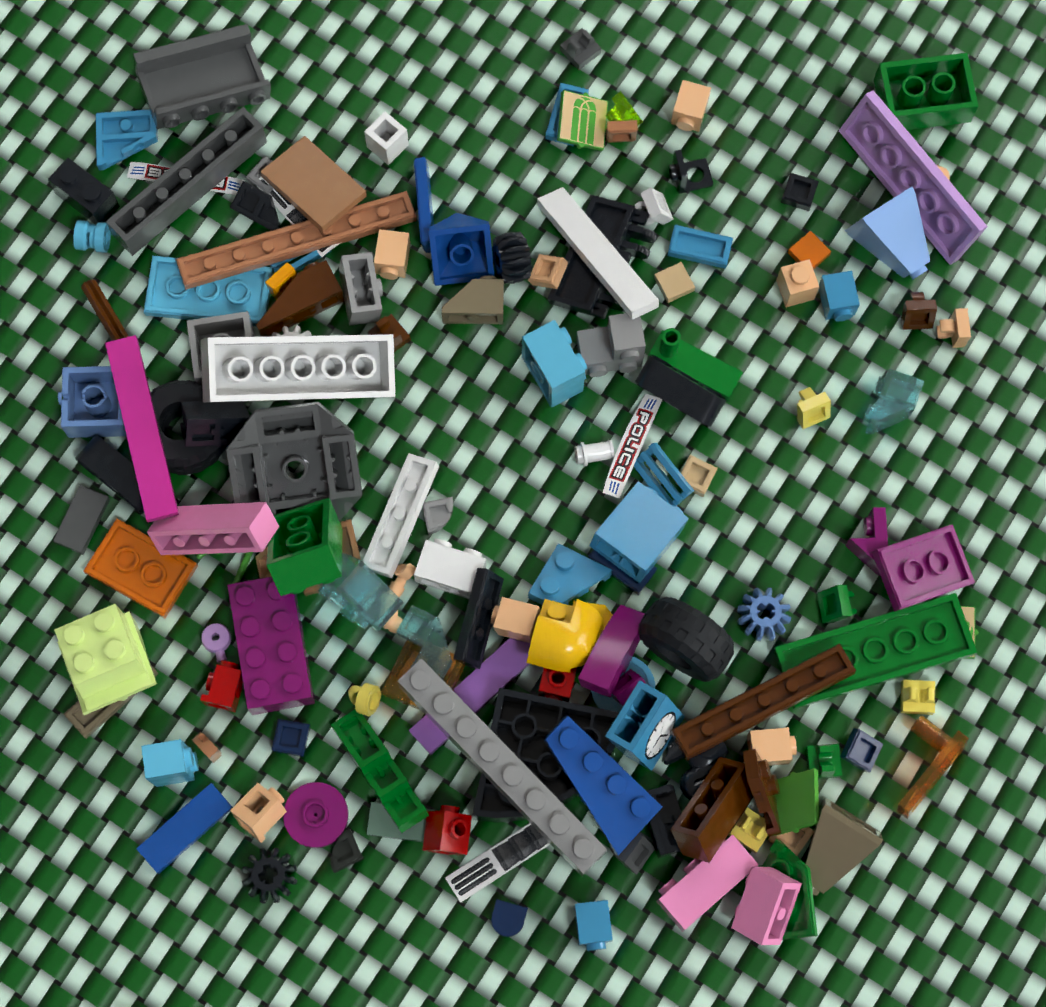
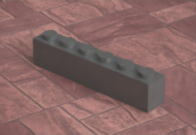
M242 107L108 219L106 223L112 236L132 256L267 143L263 126Z

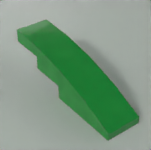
M353 710L331 724L332 729L401 834L429 816L426 808L391 758L389 751L362 714Z

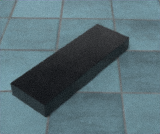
M477 568L453 658L474 669H480L492 626V612L498 604L504 578L487 568Z

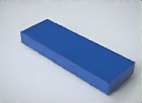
M421 157L414 160L420 240L424 251L431 253L428 228L434 225L430 173L426 158Z
M210 783L136 849L156 873L160 874L229 813L233 807L218 789Z

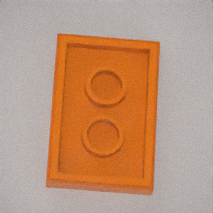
M116 519L83 572L165 619L197 569L198 564L183 555H160L148 535Z

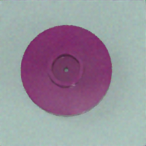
M312 782L300 786L289 796L284 807L287 812L283 815V820L287 832L297 843L309 848H323L336 842L339 836L344 833L349 820V810L344 797L336 788L326 783Z

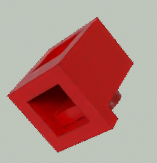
M221 660L220 664L216 665L215 672L209 673L206 682V691H209L208 695L202 694L200 701L205 706L236 713L243 687L242 672L238 669L239 665Z

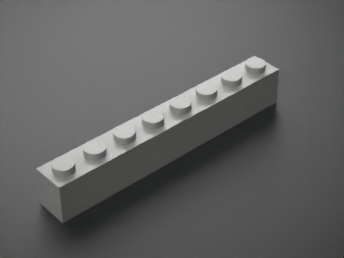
M422 658L398 680L399 688L581 876L606 853L607 849Z

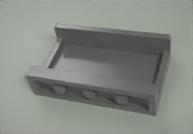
M248 24L133 54L134 70L157 129L164 127L174 128L186 121L203 120L212 114L219 112L229 113L238 107L249 104L258 105L270 99L271 84L268 79L265 80L251 45V32Z

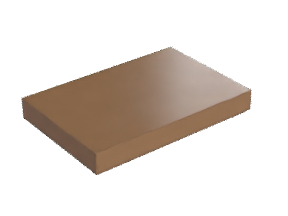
M306 136L302 137L260 171L261 177L322 233L367 197L366 190Z

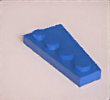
M565 716L546 736L544 741L565 775L568 776L575 787L580 799L587 806L597 826L610 843L614 853L619 855L658 813L662 806L569 716Z

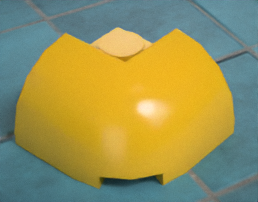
M544 599L533 631L526 663L560 672H570L572 668L585 665L604 628L603 618L598 610L578 599L576 600L575 607Z

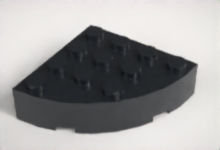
M499 688L491 730L563 804H566L578 794L544 739L565 716H569L611 757L616 746L605 735L619 712ZM481 773L472 819L496 823L526 820Z

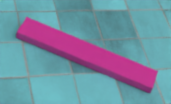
M134 335L106 342L105 345L146 521L149 523L179 515L138 338Z

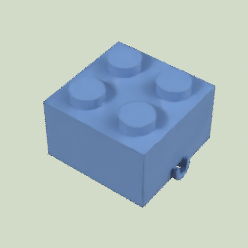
M111 366L63 367L62 392H58V402L61 405V428L68 438L94 437L95 435L99 437L127 436Z

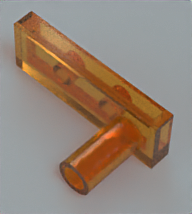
M923 715L916 720L910 731L940 754L898 804L897 812L906 819L910 817L966 748L969 740L959 730L953 738Z

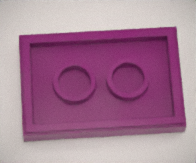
M953 524L872 552L894 612L975 583Z

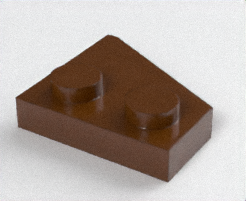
M756 749L743 751L747 781L759 813H764L766 832L769 837L781 834L775 798L776 794H780L778 780L775 775H771L768 761L766 759L762 760Z

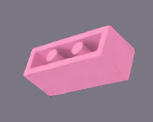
M731 835L727 840H724L710 863L694 859L683 869L687 874L678 883L673 878L659 890L662 897L656 902L683 932L751 872L753 866L757 867L759 864L735 836Z

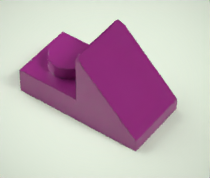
M873 507L868 517L864 518L863 525L864 535L869 536V538H850L845 546L876 575L881 576L872 552L888 546L886 507Z

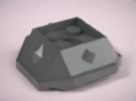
M319 402L254 410L226 449L234 503L266 502L272 514L276 515L329 497L337 517L341 521L362 496L354 431ZM291 461H299L303 464L304 470L300 473H293L288 469L287 464Z

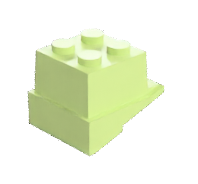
M116 604L54 629L58 639L57 643L84 716L117 701H125L129 696L157 684L135 619L129 611L123 613Z

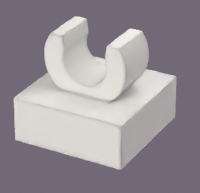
M651 187L641 193L644 201L636 203L635 208L642 211L647 209L649 217L645 226H649L655 221L665 225L674 220L663 193Z

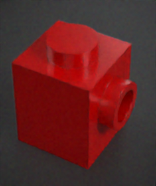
M578 667L572 668L570 672H560L544 668L538 696L569 702Z
M441 805L440 811H427L429 816L426 817L422 851L444 855H467L472 815L461 814L459 807Z

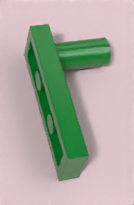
M674 328L662 330L648 354V358L651 354L666 361L721 394L727 401L730 399L743 375L741 370L681 340L679 331Z

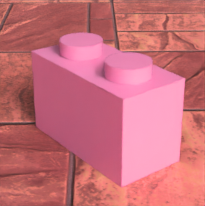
M753 866L746 878V887L741 901L735 909V918L731 928L760 945H780L802 883L773 867Z

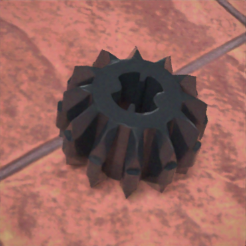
M512 231L494 237L492 246L494 268L497 270V276L500 279H504V284L519 283L530 278L532 257L530 256V248L524 235L521 232Z
M261 848V860L250 855L248 859L254 864L253 868L247 866L242 868V872L251 875L250 878L242 881V885L245 887L254 885L248 895L254 898L261 892L260 903L266 904L269 894H271L274 903H279V891L289 897L291 892L285 887L286 883L296 885L298 881L293 877H288V874L297 871L296 865L286 866L291 856L286 853L279 859L280 850L278 848H273L270 858L266 849ZM267 868L278 872V875L273 877V883L271 884L265 879L262 881V876L267 874Z

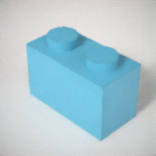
M181 739L141 746L145 779L154 786L159 787L195 781L194 772L199 770L197 754L192 752L191 747H188Z

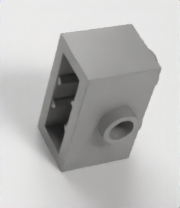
M372 252L341 256L339 274L349 326L378 322L382 312L380 297L383 296L381 279L376 278Z

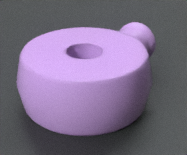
M210 624L202 633V645L207 651L215 653L217 663H220L221 660L227 661L225 650L231 643V633L222 624ZM215 636H219L217 641L213 640Z

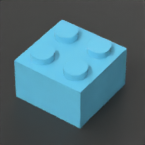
M555 320L522 336V359L551 408L583 392L584 380L586 379L585 370L587 369L582 355L579 352L575 354L570 346L572 340L565 327L559 328Z

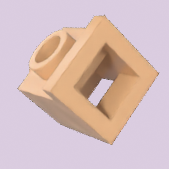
M259 783L230 810L238 824L260 843L266 839L264 835L287 812L282 805L285 800L281 794L272 787L267 790Z

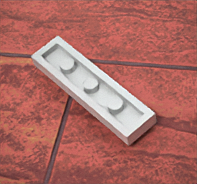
M408 453L361 564L364 570L393 578L439 468L436 461Z

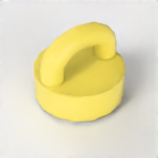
M365 683L362 687L358 685L351 686L348 690V696L355 705L357 713L371 716L379 706L381 691L379 686Z

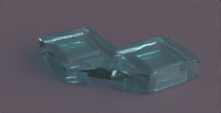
M412 605L396 632L398 636L422 647L411 668L422 658L443 680L453 661L441 621L438 617Z

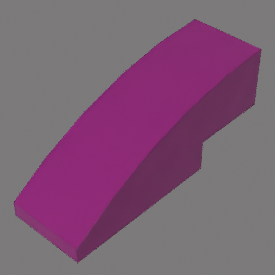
M624 605L619 606L598 638L578 677L582 687L611 698L621 674H625L640 642L639 623L645 613Z

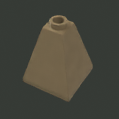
M824 798L821 803L819 821L814 827V833L812 834L805 859V864L811 871L813 895L816 896L819 892L824 894L878 848L883 841L880 831L827 798Z

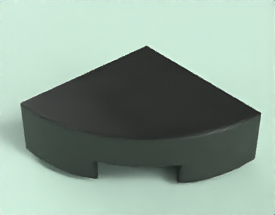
M351 829L342 833L333 847L331 854L333 873L364 860Z

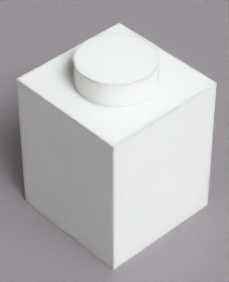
M383 112L364 131L367 148L387 165L409 145L407 129L387 112Z

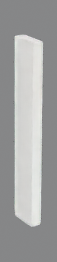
M563 187L537 198L538 207L632 320L659 307L658 298Z

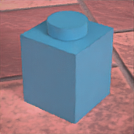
M852 271L822 275L818 290L825 320L845 321L851 319L856 314L860 305Z
M608 900L575 904L574 911L578 945H586L587 951L606 949V943L613 941Z

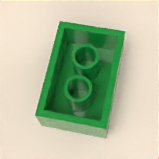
M968 53L879 63L873 79L876 94L906 130L970 123L979 107Z
M329 497L274 515L279 528L268 543L266 566L280 596L290 593L298 594L308 587L318 584H329L342 577L343 528Z

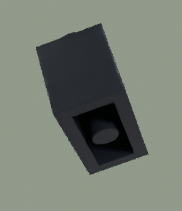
M69 158L48 178L55 194L94 224L106 222L120 207L113 191Z

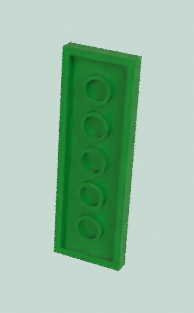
M956 593L774 648L781 673L838 644L841 645L856 669L854 675L794 705V710L978 653Z

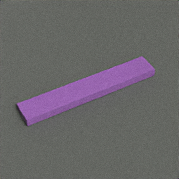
M509 638L481 664L480 669H475L453 691L476 714L498 694L499 688L504 689L530 665L526 663L530 643ZM426 715L409 729L410 734L430 755L448 740L447 736Z

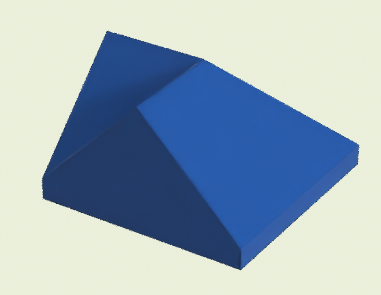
M455 213L428 228L435 286L466 283L472 279H480L482 276H494L489 221Z

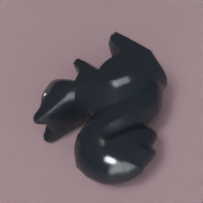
M673 736L667 745V755L664 758L665 765L685 759ZM724 742L687 760L690 768L681 776L679 781L680 790L687 799L691 800L719 757L726 758L729 752Z

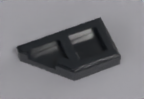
M243 181L230 208L271 231L281 228L272 196Z

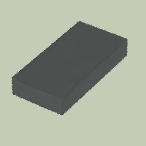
M80 485L53 542L84 555L110 498Z

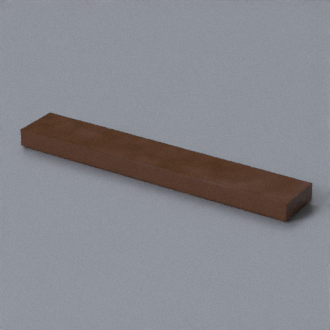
M838 644L672 729L671 734L687 761L854 675L856 669L841 645Z

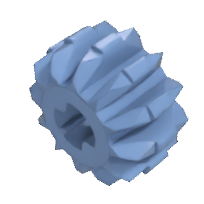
M755 588L753 590V597L745 594L742 598L745 605H739L737 608V612L744 615L738 619V624L749 625L744 632L747 636L753 630L757 632L756 641H761L764 633L769 641H773L775 639V632L783 635L786 631L783 624H789L791 621V617L784 614L791 608L790 604L780 605L784 595L779 593L775 598L771 597L772 588H767L764 596L759 588ZM765 609L769 611L768 617L763 619L758 617V614Z

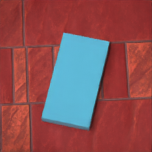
M152 255L144 305L145 316L194 320L248 311L253 326L257 327L256 324L268 311L270 291L265 281L273 275L272 267L264 266L186 290L177 266L176 259L178 258Z

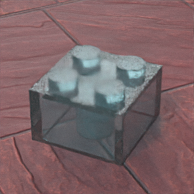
M343 552L342 577L329 584H319L321 587L318 589V592L329 602L333 603L334 601L341 607L339 612L351 623L356 622L363 629L369 626L378 632L404 603L363 561Z

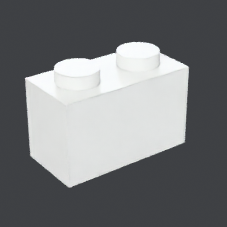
M434 539V542L426 540L414 573V579L417 583L469 599L477 568H486V558L482 557V553L473 549L465 548L464 551L454 549L452 544L445 540Z

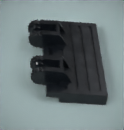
M592 195L585 213L625 261L629 264L631 257L647 259L650 255L649 249L629 242V240L632 238L648 243L656 241L657 235L654 231L632 225V223L645 226L649 213L638 210L633 205ZM570 246L565 257L568 265L558 289H551L547 298L549 303L601 319H605L609 308L621 312L624 311L615 298L607 294L608 290Z

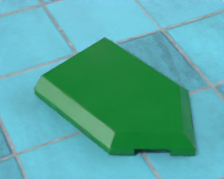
M776 839L769 849L770 854L763 865L758 867H773L802 883L782 940L818 936L810 868L784 843Z

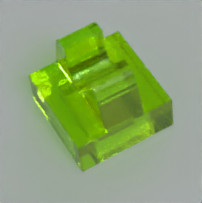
M621 91L611 98L616 106L605 115L609 121L637 120V126L643 122Z

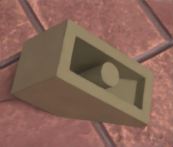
M482 276L480 279H472L442 307L443 324H503L504 279H498L495 276Z

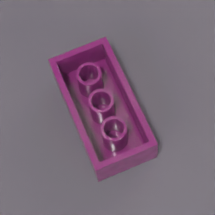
M272 576L227 585L248 711L251 715H258L315 704L297 594L290 593L280 596Z

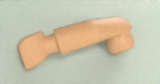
M411 563L399 564L394 573L397 578L395 581H391L381 599V625L392 633H398L404 625L403 619L398 616V600L405 590L406 581L415 573L416 567Z

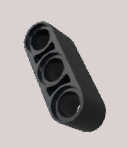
M651 354L635 380L642 388L709 427L712 426L727 401L721 394Z
M95 435L75 457L76 461L138 512L144 514L133 463L102 438Z

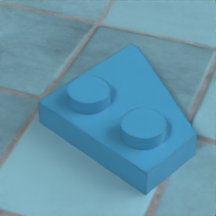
M150 110L96 113V159L98 170H105L158 142V129L155 126Z
M558 543L528 592V598L543 605L544 599L568 605L570 600L579 598L589 592V588L601 580L604 582L608 580L612 569Z

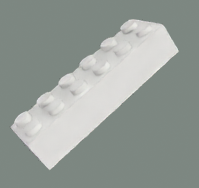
M393 334L214 337L201 339L203 403L395 397Z

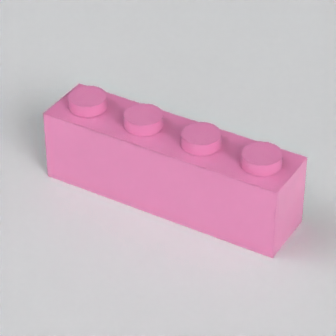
M266 502L177 506L179 515L154 521L147 533L160 555L263 552L279 528V525Z

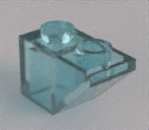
M892 369L887 371L884 378L879 376L873 390V394L878 395L875 405H868L863 419L864 422L868 423L865 433L871 435L908 419L916 407L924 381Z

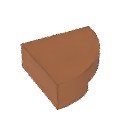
M200 732L192 739L213 763L222 756L221 751L204 733Z

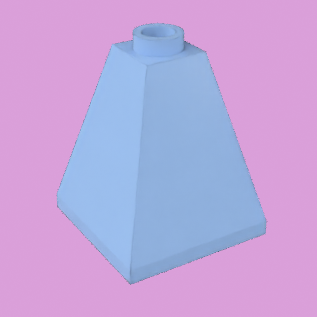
M913 187L908 188L845 230L851 238L902 278L910 275L913 280L928 270L925 264L930 262V256Z

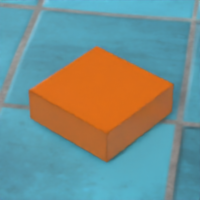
M809 231L788 250V254L797 263L810 259L814 270L830 256L831 250L812 231Z

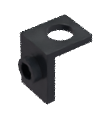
M681 150L674 151L672 164L668 168L672 183L676 182L679 194L713 186L706 158L684 163ZM692 168H698L703 172L704 178L700 182H691L688 179L687 172Z

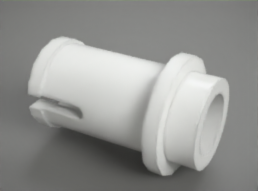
M612 440L586 445L584 442H580V446L574 447L577 465L583 464L584 467L588 466V463L613 460L615 457Z

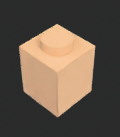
M682 80L671 124L684 131L694 130L699 132L709 101L711 87Z
M379 229L374 258L376 274L390 280L406 277L411 245L409 233Z
M810 259L780 268L776 282L786 308L815 299L819 284Z
M502 597L500 605H496L493 609L491 624H494L493 628L500 636L531 643L537 617L541 609L537 605Z
M789 727L753 730L747 734L748 750L756 749L762 760L766 759L769 766L789 764L793 760L792 755L797 754L795 736H790Z

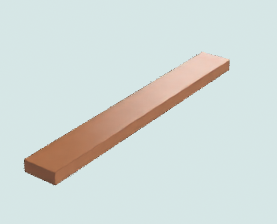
M407 191L354 206L323 233L313 223L306 220L176 259L187 290L305 255L337 243L341 244V242L345 243L378 233L379 229L388 230L416 221V214Z

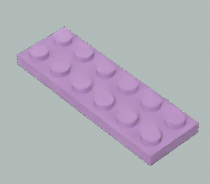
M875 91L866 93L839 129V132L893 197L913 187L925 236L949 265L955 263L988 226Z

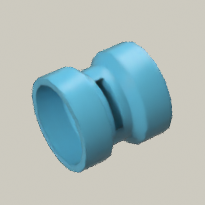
M77 220L73 235L74 248L82 251L92 248L96 252L107 253L111 240V231L107 223L98 222L97 224H90L87 220Z

